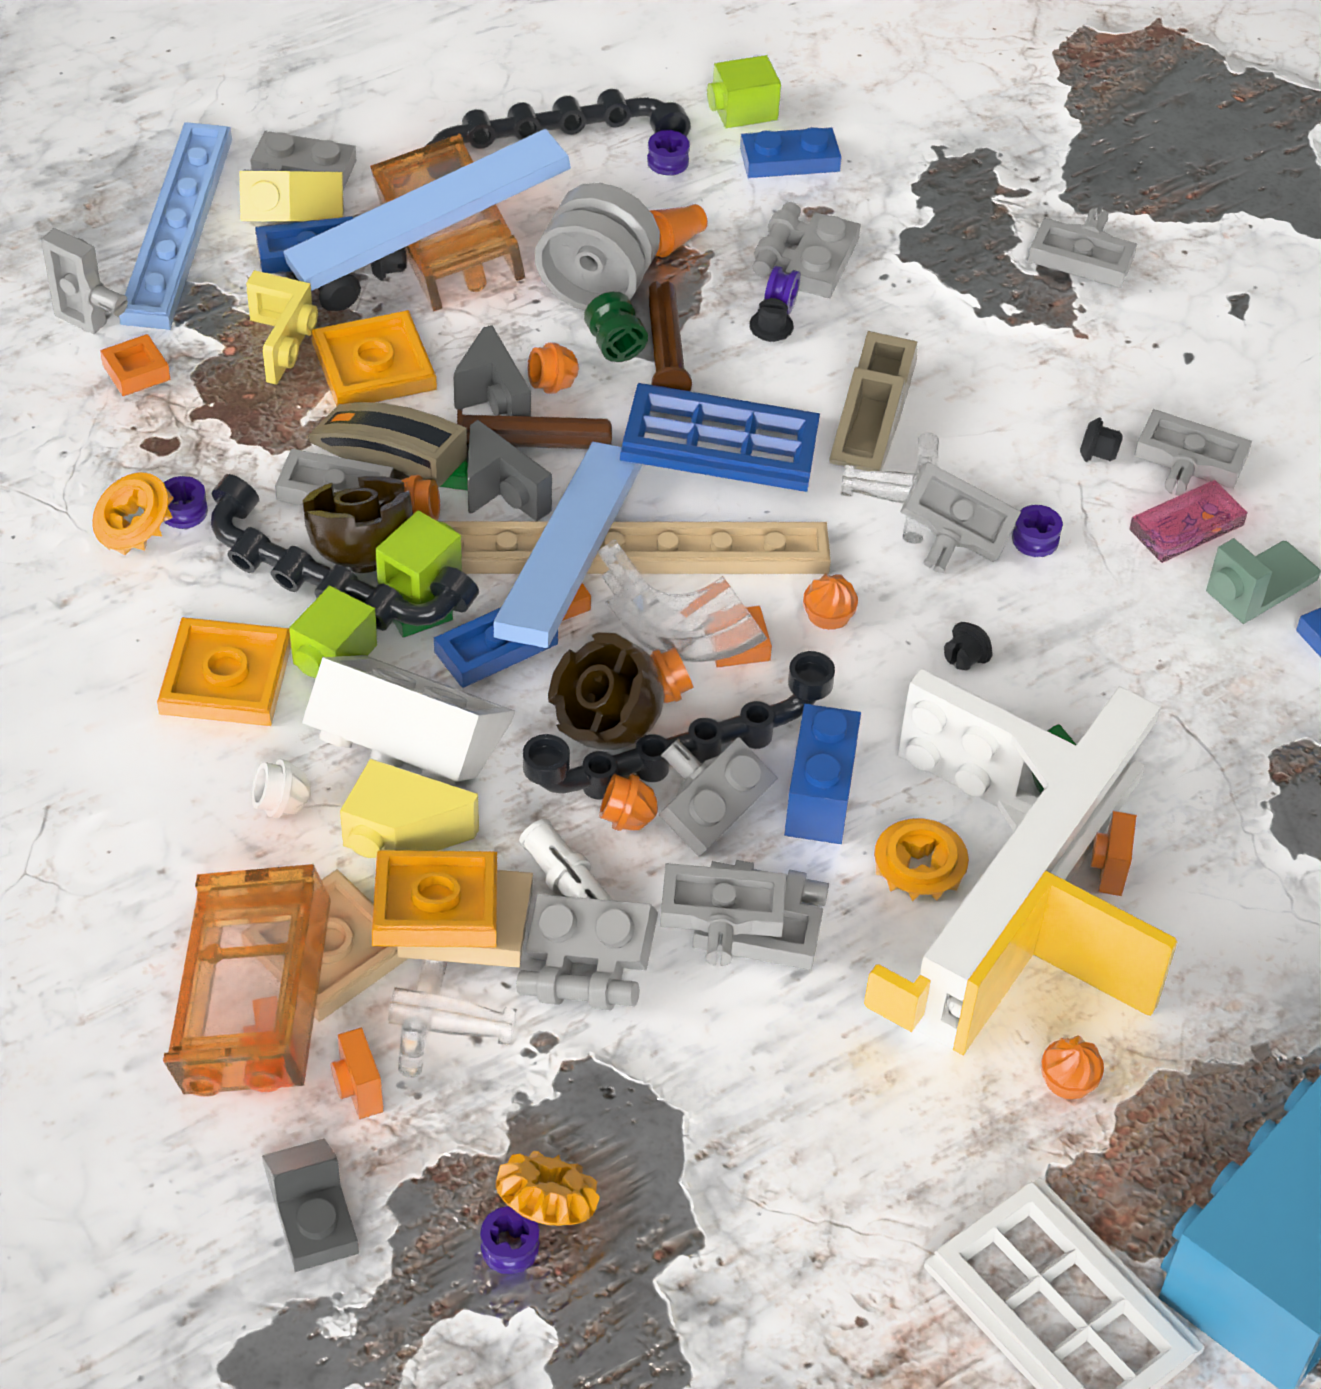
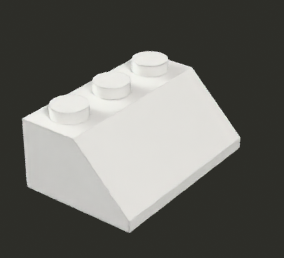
M366 655L322 658L302 723L321 730L319 738L325 742L345 748H351L354 742L372 749L369 757L373 760L394 767H403V763L406 762L422 768V776L454 786L456 781L477 778L511 724L515 710Z

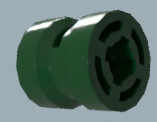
M611 291L597 296L588 304L584 312V321L591 334L596 337V343L604 358L611 362L619 363L636 357L648 342V333L640 318L635 316L636 311L627 295L621 292Z

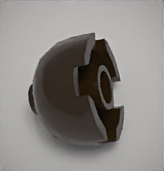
M363 476L358 477L359 487L334 492L333 483H329L311 491L302 500L305 526L311 544L326 560L336 565L351 567V570L355 573L377 571L376 548L413 515L410 490L405 492L404 482L395 478Z
M597 632L591 635L594 640L586 643L577 652L569 649L562 656L552 674L548 691V702L555 705L556 717L560 723L556 726L560 732L587 747L617 750L636 743L653 729L663 708L665 698L661 671L653 658L643 648L617 633Z

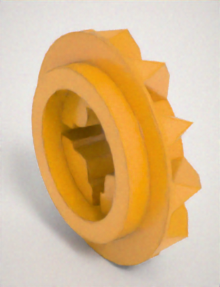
M144 472L126 475L110 485L98 500L92 520L94 534L98 541L107 549H114L123 555H126L133 547L145 551L147 540L151 536L162 537L161 523L173 518L168 505L174 498L166 489L165 483L155 475ZM139 507H141L144 513L141 516L133 517L131 523L124 518L128 517L129 514L137 513Z
M923 818L906 819L889 826L879 836L874 851L876 875L883 876L887 880L890 892L897 889L909 893L912 901L919 895H931L938 901L945 891H957L962 878L967 873L969 862L967 848L955 831L940 822ZM933 852L930 868L924 864L917 868H909L911 856L919 860Z
M533 1151L529 1157L523 1154H512L508 1163L500 1165L496 1178V1190L508 1206L527 1219L546 1225L557 1226L582 1223L593 1216L600 1198L596 1193L597 1181L591 1176L583 1174L580 1164H567L561 1161L559 1155L554 1158L545 1157L539 1151Z

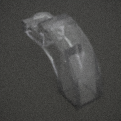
M616 539L597 551L609 568L601 577L614 594L605 603L631 636L649 650L655 651L659 649L661 653H664L675 647L682 661L706 662L729 658L743 653L768 639L723 576L695 592L670 594L653 588L645 581Z

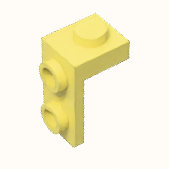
M254 270L246 282L250 321L274 326L263 346L266 382L277 385L286 368L291 369L295 365L299 346L305 335L310 336L311 330L315 329L318 309L312 305L311 283Z

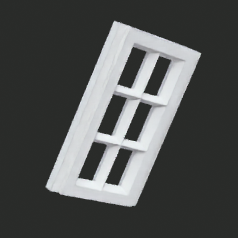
M1041 1178L1026 1184L938 1248L934 1255L925 1260L924 1268L1036 1389H1086L1061 1362L1062 1359L1086 1341L1125 1380L1115 1389H1160L1188 1367L1196 1357L1203 1353L1205 1348L1186 1326ZM1028 1216L1065 1252V1254L1040 1272L1003 1235ZM992 1242L1029 1279L1004 1299L967 1262ZM1073 1264H1076L1113 1302L1087 1323L1049 1284V1282ZM1039 1290L1077 1329L1051 1350L1013 1311V1309ZM1122 1313L1161 1352L1135 1373L1097 1334Z

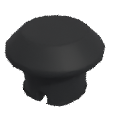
M405 247L372 262V274L380 281H384L387 273H403L407 268Z
M347 274L319 287L320 304L327 311H340L349 308L357 301L360 295L361 286L359 280L353 275Z
M769 298L760 302L758 312L752 316L749 322L753 335L768 342H777L789 337L792 334L794 325L790 316L787 315L788 306L776 298Z
M1101 417L1089 422L1080 448L1084 461H1091L1092 456L1108 460L1109 462L1116 459L1123 435L1120 431L1104 427Z
M968 622L957 623L952 630L953 638L945 643L944 656L947 662L951 665L956 662L957 669L966 671L976 662L983 664L989 662L993 653L988 634L975 624Z

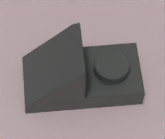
M493 325L483 327L455 369L453 375L455 409H464L489 402L490 408L496 416L531 417L530 388Z
M479 420L470 425L468 457V512L470 514L474 513L495 497L501 495L511 507L520 509L536 522L552 511V474Z
M325 1138L263 1155V1165L295 1272L359 1254L357 1236L340 1185L338 1160Z

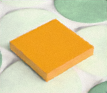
M409 310L311 330L312 344L336 407L339 404L356 402L375 403L437 390L435 372Z
M182 617L157 700L159 714L271 726L291 650L289 628Z
M377 851L372 946L496 947L497 852Z

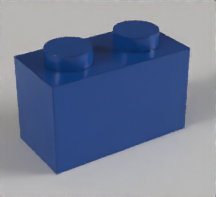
M804 704L789 790L784 836L842 845L861 712Z

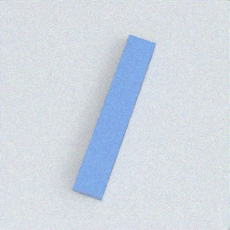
M184 122L125 292L128 304L124 313L119 316L121 325L171 329L232 142L231 127Z
M543 129L283 251L286 262L299 281L311 283V291L571 169L569 156L546 129Z
M598 442L591 443L494 620L495 638L543 648L549 647L642 467V464L620 461L622 447Z

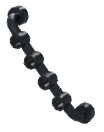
M607 89L599 95L597 104L580 106L575 97L566 95L558 98L553 104L552 111L535 113L530 104L520 102L509 109L507 118L490 120L485 111L480 109L471 110L464 115L462 125L445 128L434 136L432 141L424 147L422 160L428 174L434 179H439L463 167V157L457 146L458 144L470 143L475 148L483 149L490 146L497 138L516 136L518 140H522L543 129L547 131L561 129L565 134L572 135L579 133L587 124L606 122L608 126L617 128L625 125L630 118L639 116L650 117V126L654 133L672 130L680 132L687 137L691 129V122L684 108L678 103H665L648 97L625 100L619 90Z
M232 474L224 475L212 491V497L217 504L211 514V528L215 537L231 548L227 555L234 565L247 573H254L259 565L264 562L274 567L271 571V576L281 587L291 592H297L302 584L307 581L318 586L314 591L317 598L328 586H331L375 608L376 629L385 631L394 619L415 626L433 624L444 619L452 610L461 613L466 612L479 594L477 584L467 574L454 567L445 566L430 585V590L435 597L426 603H412L405 600L400 593L388 585L378 584L377 587L359 580L352 571L344 566L334 565L330 568L316 562L309 553L297 546H290L286 549L272 543L265 534L255 528L248 527L244 531L234 526L232 523L233 517L239 519L247 518L259 502V496L253 487L238 476Z
M816 651L799 653L791 660L789 666L788 687L793 695L788 699L772 705L761 701H752L742 707L740 715L719 722L711 718H698L690 724L688 732L666 739L657 734L645 735L637 741L635 749L616 755H611L605 751H595L584 758L582 766L570 769V749L562 738L551 734L537 735L528 740L524 745L523 772L531 782L542 786L549 792L564 794L583 789L588 797L602 800L614 774L623 777L636 773L641 780L652 783L663 780L669 773V762L660 755L678 738L701 764L708 759L719 756L722 744L734 741L738 737L749 748H764L772 740L773 728L798 719L803 714L804 704L814 705L817 700L823 699L831 693L834 684L835 665L823 653Z

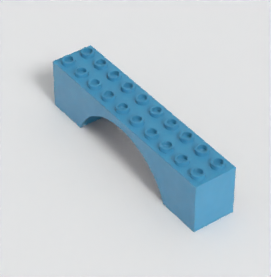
M1321 1075L1314 1083L1304 1078L1296 1086L1283 1108L1288 1113L1278 1124L1268 1119L1259 1128L1247 1148L1251 1155L1241 1166L1231 1161L1222 1170L1210 1190L1214 1197L1205 1208L1202 1209L1197 1204H1193L1185 1212L1172 1233V1236L1178 1241L1169 1250L1160 1266L1167 1275L1158 1298L1278 1389H1297L1321 1360Z

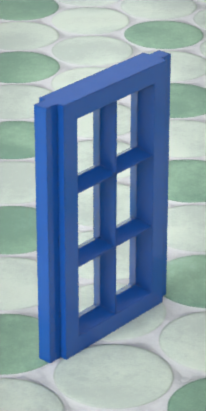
M638 383L623 438L620 461L807 492L820 413ZM650 411L692 419L690 423L649 415ZM707 420L743 426L745 430L738 431L702 425V422ZM756 429L796 435L797 440L755 433ZM646 432L687 439L686 444L645 438L644 436ZM699 441L741 448L739 454L698 447L697 444ZM753 450L794 457L793 462L751 456Z

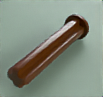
M654 281L649 286L648 297L656 373L652 377L651 385L691 391L692 378L684 369L675 286L670 281L662 284Z
M457 409V424L466 428L467 446H469L470 425L477 420L514 447L589 449L592 442L609 445L612 443V424L608 419L462 415L463 409Z

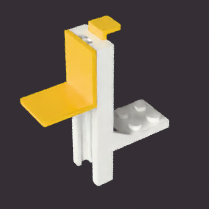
M922 668L917 672L909 683L898 756L909 761L914 767L928 771L952 783L966 794L979 797L996 806L1014 832L923 956L921 972L914 983L882 965L876 964L868 976L864 1000L867 1008L910 1032L916 1029L964 1056L1031 957L1035 955L1148 1016L1154 1013L1159 1004L1178 943L1177 939L1069 882L1093 849L1096 833L1105 832L1110 824L1113 811L1118 812L1141 780L1145 765L1136 760L1133 761L1131 766L1127 763L1157 722L1161 706L1119 686L1077 745H1074ZM1024 761L1044 788L1038 798L1018 788Z

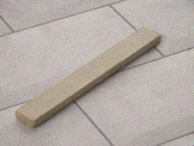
M441 521L451 526L455 532L461 535L462 572L465 574H520L548 523L532 521ZM613 522L587 574H829L831 559L827 522Z

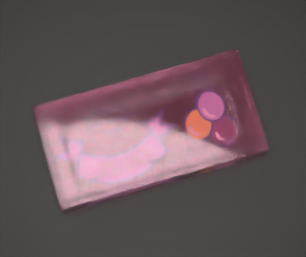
M1213 480L1133 516L1129 530L1163 563L1244 526L1248 512L1216 480Z

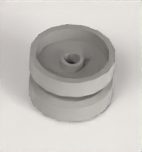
M604 183L581 184L567 192L536 245L535 267L542 282L557 298L574 308L586 310L588 304L594 298L611 291L621 292L631 300L659 250L660 231L653 214L638 198L622 188Z

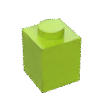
M767 55L714 63L713 83H708L707 99L710 109L718 112L725 129L778 120L781 81Z
M417 510L376 548L378 584L392 587L405 600L412 603L421 604L432 600L435 596L430 590V585L443 567L450 566L462 571L461 535L455 532L448 524L436 521Z
M328 586L289 627L293 664L303 673L313 678L317 677L323 657L368 656L378 645L375 608L331 586Z

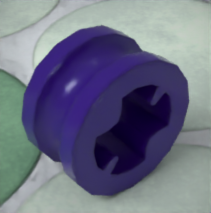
M672 130L654 133L648 140L649 153L647 155V164L649 168L657 174L665 176L677 175L685 171L689 165V139L682 133Z
M775 265L768 279L764 300L776 298L783 301L788 306L787 314L789 315L797 299L801 272L793 270L790 274H785L783 267Z
M188 476L173 477L164 482L166 489L174 498L168 505L173 518L164 523L178 529L192 528L200 524L208 513L204 485L199 480Z
M1029 505L1022 508L1012 533L1013 545L1018 551L1028 556L1045 557L1051 555L1057 550L1063 527L1061 516L1057 511L1043 505Z
M510 1206L497 1208L487 1215L481 1225L480 1247L485 1263L491 1269L501 1274L511 1275L524 1272L531 1267L539 1253V1227L537 1222L520 1215ZM508 1231L513 1238L521 1237V1247L512 1249L507 1242L499 1243V1234Z

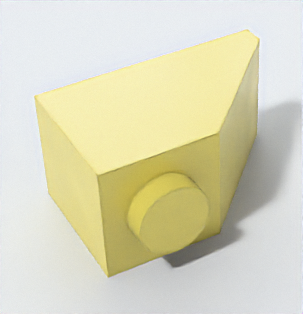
M239 171L241 221H314L344 217L343 172Z
M369 759L340 809L343 846L352 849L363 857L376 858L377 851L380 850L438 851L472 840L479 831L478 794Z

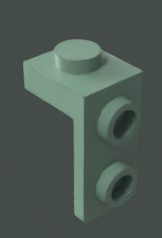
M1233 538L1218 547L1206 592L1242 624H1245L1316 582L1321 570L1287 541H1281L1259 555L1254 556Z

